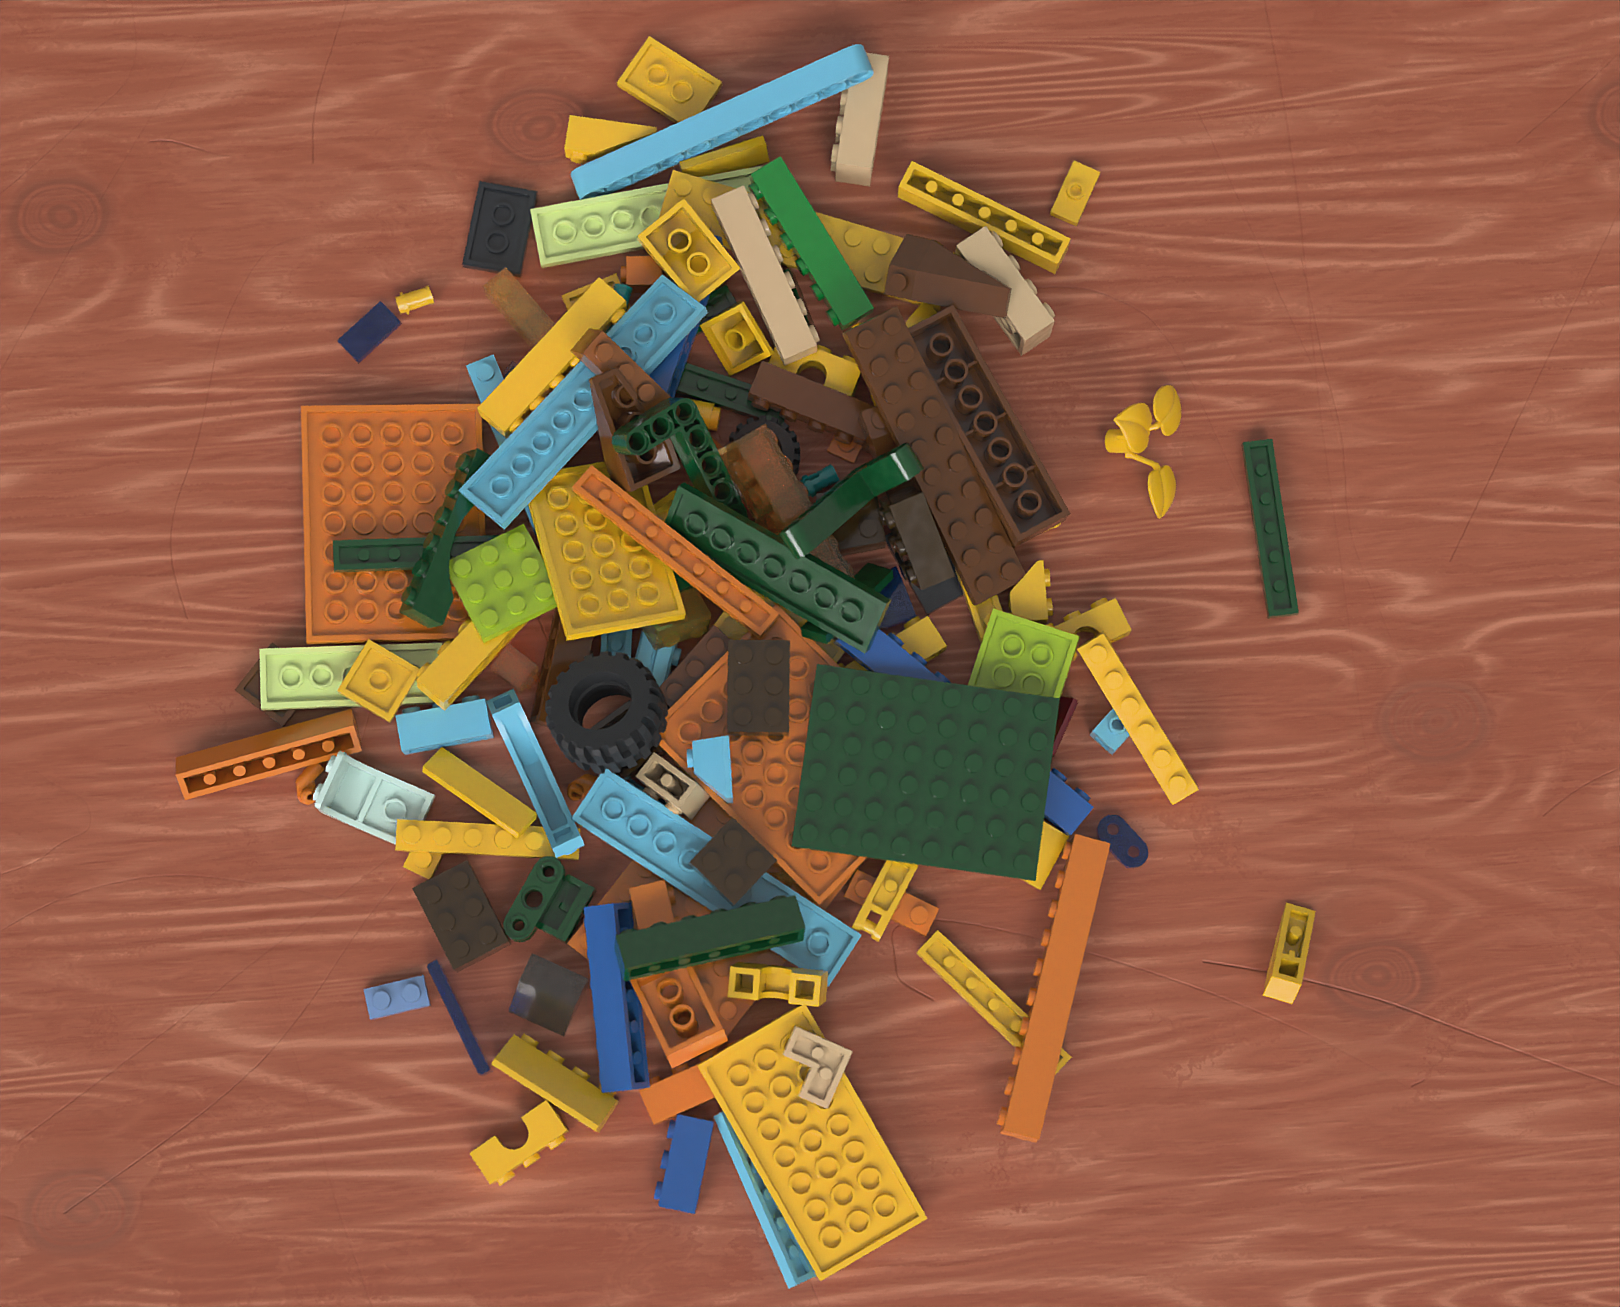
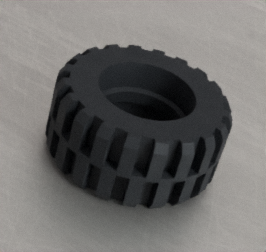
M611 651L600 652V656L596 657L593 654L584 656L585 660L579 663L574 661L570 664V669L566 673L562 671L556 678L558 681L557 685L551 686L548 692L550 699H547L545 703L547 726L566 758L571 763H576L579 768L583 770L592 768L594 773L601 774L605 773L606 769H609L611 773L621 772V767L628 766L630 769L637 765L636 761L641 757L646 759L651 754V747H657L662 740L659 733L666 731L668 723L665 719L668 715V708L664 701L665 697L648 667H644L643 663L635 657L629 658L627 654L617 652L613 656ZM613 695L631 698L629 710L615 725L600 730L582 727L585 714L597 701Z

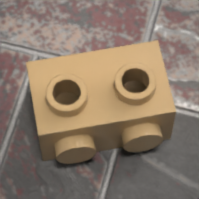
M655 752L636 775L646 786L643 791L656 801L662 798L667 802L665 807L679 816L684 814L690 820L694 818L710 797L696 782Z

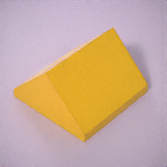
M736 302L699 325L729 376L774 354L744 302Z

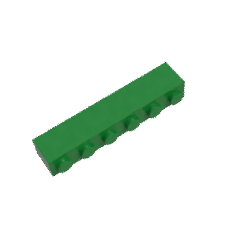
M782 157L776 158L751 173V184L748 185L750 191L753 192L756 200L762 199L767 208L763 211L772 226L777 224L782 234L779 235V238L786 250L792 249L798 259L794 262L803 276L808 274L813 285L810 288L818 301L824 300L828 307V310L825 312L834 327L839 325L843 331L873 313V305Z

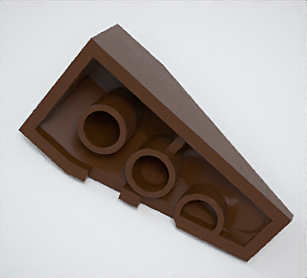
M906 234L889 264L884 294L944 307L954 305L955 309L1006 318L1012 288L987 272L971 265L960 255H956L944 248V245L936 240Z
M613 367L589 379L604 463L611 481L624 491L633 492L681 468L670 438L642 455H625L616 452L612 445L614 432L646 412V410L637 399L636 392L617 367ZM653 422L652 427L654 432L657 429V424L655 422ZM632 435L629 438L630 447L633 445Z

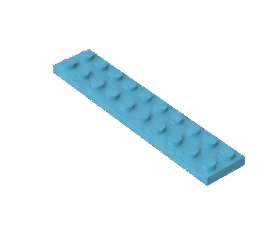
M662 274L606 334L650 375L708 312L705 306ZM581 361L459 489L466 499L503 529L518 516L598 430L589 379L596 376V374Z
M608 769L605 770V773L599 775L571 818L589 832L711 911L717 909L731 910L739 908L748 902H756L757 904L767 902L773 897L780 895L786 897L795 895L806 927L804 939L801 942L770 948V950L798 968L828 971L827 987H829L861 937L860 933L766 872L732 906L688 864L712 837L679 815L674 814L621 777L611 773Z

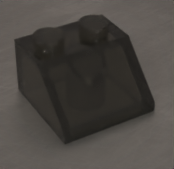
M532 953L518 982L509 1012L565 1037L590 980Z

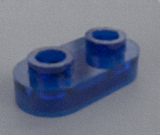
M1107 815L1101 819L1097 826V836L1100 841L1111 843L1109 851L1127 868L1134 869L1143 865L1148 858V847L1137 833L1118 815ZM1109 825L1117 826L1118 833L1116 835L1108 833L1107 827ZM1130 847L1137 848L1139 851L1138 857L1133 858L1129 856L1128 849Z

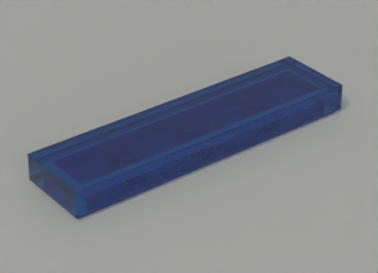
M435 960L427 964V969L478 1074L485 1076L493 1072L441 963Z

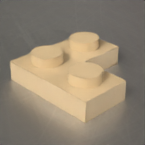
M794 1026L783 1055L810 1067L798 1096L828 1109L853 1051Z

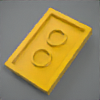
M649 36L618 80L617 86L674 123H678L705 111L721 89L722 81Z

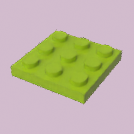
M524 524L450 559V581L483 643L557 607L545 562Z
M993 608L968 685L1060 698L1080 636Z

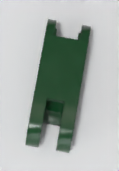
M546 856L536 862L508 911L503 927L506 935L513 941L522 943L534 936L538 925L560 889L566 873L562 863L557 858ZM547 869H554L553 876L545 877ZM532 892H539L543 896L542 903L537 907L527 905V897ZM518 922H524L525 926L521 931L515 930V925Z

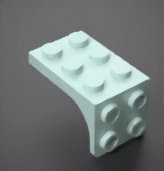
M339 751L337 756H331L326 767V772L329 774L324 784L319 783L313 795V800L316 801L315 807L321 813L396 845L397 819L425 821L435 799L434 794L369 767L342 751Z

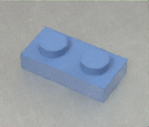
M424 975L363 989L370 1020L431 1006Z

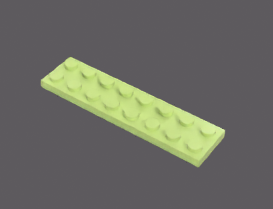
M761 166L699 178L733 188L744 185L746 191L751 192L748 187L751 184L750 174L760 169ZM669 183L530 209L541 268L644 249L637 240V236L659 218Z

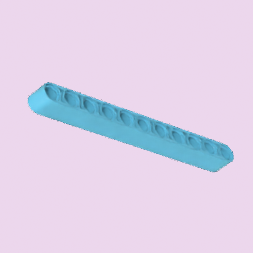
M856 44L844 48L574 169L570 175L579 199L603 196L616 192L677 165L680 161L695 157L866 81L872 77L874 71L864 46Z

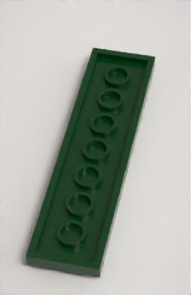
M685 482L678 486L665 519V523L742 584L859 651L866 653L870 650L891 599L810 553L795 559L780 536Z

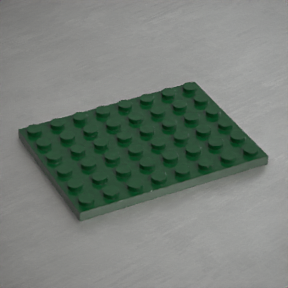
M817 664L791 847L1036 881L1060 698Z

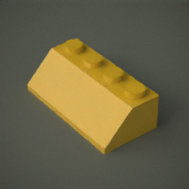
M523 1033L521 1038L513 1034L491 1064L599 1133L619 1103L618 1100L613 1098L617 1092L602 1093L601 1083L597 1088L588 1082L589 1074L576 1066L572 1071L562 1065L565 1059L551 1050L544 1054L536 1048L539 1042Z

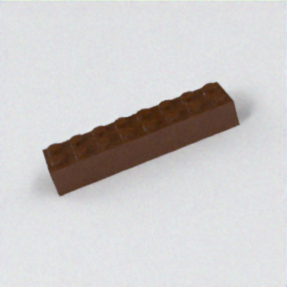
M954 305L909 327V332L1012 547L1015 548L1064 522L1071 514Z

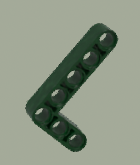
M667 398L614 432L612 436L613 448L619 454L642 455L670 438L694 488L748 518L747 510L696 404L691 399ZM678 406L680 407L679 417H677L676 409ZM654 421H656L657 423V429L655 432L652 428ZM692 432L693 441L690 444L689 435ZM631 435L633 437L632 447L629 446V438ZM703 459H705L706 462L704 470L702 469ZM716 485L718 486L717 496L714 493Z
M903 443L852 470L787 525L779 535L795 559H799L819 546L872 498L911 479L921 472L924 466L909 443Z

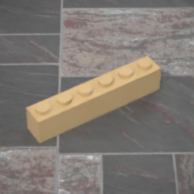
M743 185L711 199L712 209L737 264L741 268L742 275L784 366L817 352L816 342L820 341L814 325L808 326L804 318L808 314L801 298L796 300L791 290L795 288L794 281L789 271L784 273L781 268L782 255L777 245L771 246L767 236L771 235L766 220L764 218L759 220L755 211L759 206L753 192L747 193Z

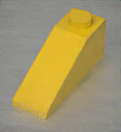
M570 115L564 147L566 158H570L575 163L586 164L588 161L598 159L658 132L657 127Z
M1290 903L1285 904L1267 971L1263 996L1290 1004L1293 1003L1302 985L1316 911Z

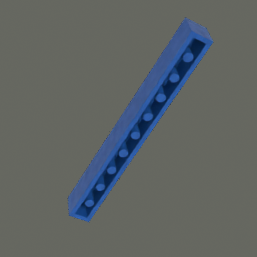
M878 629L872 646L866 653L859 651L838 638L834 642L867 671L951 683L940 672L936 671L933 674L925 667L927 664L926 660L916 652L910 655L902 648L904 645L903 641L891 632L886 635ZM1053 768L1049 776L1044 818L1064 834L1072 835L1094 807L1088 802L1091 798L1078 787L1075 790L1070 788L1065 783L1067 778L1057 769Z

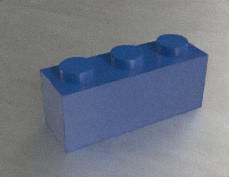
M677 1114L676 1121L670 1120L667 1138L672 1139L670 1151L664 1150L660 1166L661 1169H666L663 1182L657 1181L654 1199L659 1200V1207L692 1214L696 1213L714 1127L713 1121Z

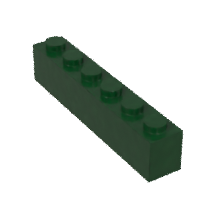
M780 895L773 897L767 902L758 904L756 902H748L739 908L731 910L717 909L708 915L699 917L690 915L682 918L680 921L668 924L666 922H658L650 926V928L641 930L627 929L615 935L614 950L623 981H629L801 942L804 939L806 927L796 896L786 897Z

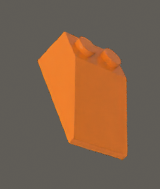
M692 966L630 980L672 1068L728 1041Z

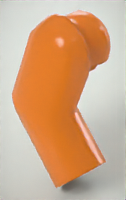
M319 763L307 766L296 778L297 798L303 804L310 805L315 802L313 800L316 790L315 780L325 770Z
M583 774L570 782L567 787L569 799L578 801L585 797L598 777L591 774Z

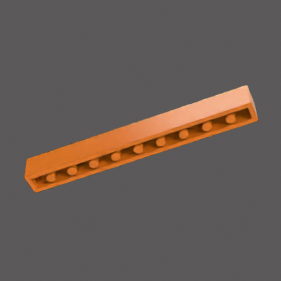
M1075 834L1071 842L1066 841L1064 844L1061 858L1065 859L1066 863L1064 871H1058L1054 885L1055 888H1059L1057 900L1051 899L1047 917L1052 918L1050 928H1044L1040 946L1045 947L1043 957H1037L1033 975L1038 976L1035 988L1030 987L1026 999V1005L1031 1007L1028 1017L1023 1016L1019 1028V1035H1023L1021 1047H1015L1011 1064L1016 1065L1014 1076H1008L1004 1094L1009 1095L1006 1107L1001 1106L997 1118V1124L1002 1125L1000 1134L1034 1143L1040 1140L1111 843Z

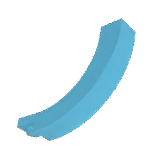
M509 690L487 700L489 710L529 794L556 858L575 852L585 844L574 820L571 819L570 810L515 690Z

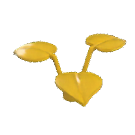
M1170 385L1160 387L1154 396L1153 413L1157 420L1154 424L1151 425L1152 415L1149 407L1145 403H1135L1124 409L1113 419L1120 429H1109L1105 436V447L1109 453H1125L1126 458L1135 459L1154 469L1148 475V491L1158 519L1165 515L1173 502L1176 492L1174 473L1168 465L1160 467L1159 463L1135 453H1141L1146 449L1151 430L1161 428L1164 436H1170L1177 430L1181 420V403L1175 388Z

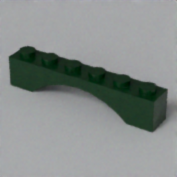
M479 448L464 452L458 458L455 465L457 471L454 478L446 486V497L443 505L435 513V524L432 532L424 540V551L421 559L413 567L412 575L414 576L410 586L404 590L401 597V602L403 603L399 612L427 628L444 624L454 599L449 573L451 547L463 518L475 506L460 493L459 489L491 456Z

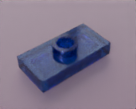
M380 301L337 341L359 364L402 323Z

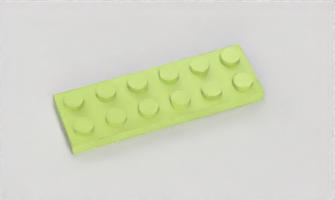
M442 643L384 644L380 646L420 669L425 663L429 662L431 664L439 656L437 652ZM365 645L259 649L261 710L362 707L339 694L337 690ZM415 681L401 705L434 704L435 702L418 689L417 681Z

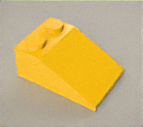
M684 198L637 236L639 243L671 281L698 302L702 301L741 269Z

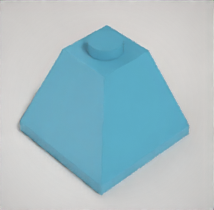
M729 736L692 741L693 749H687L688 768L694 767V774L726 803H733Z

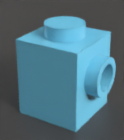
M1114 709L1104 717L1090 734L1111 755L1130 736Z

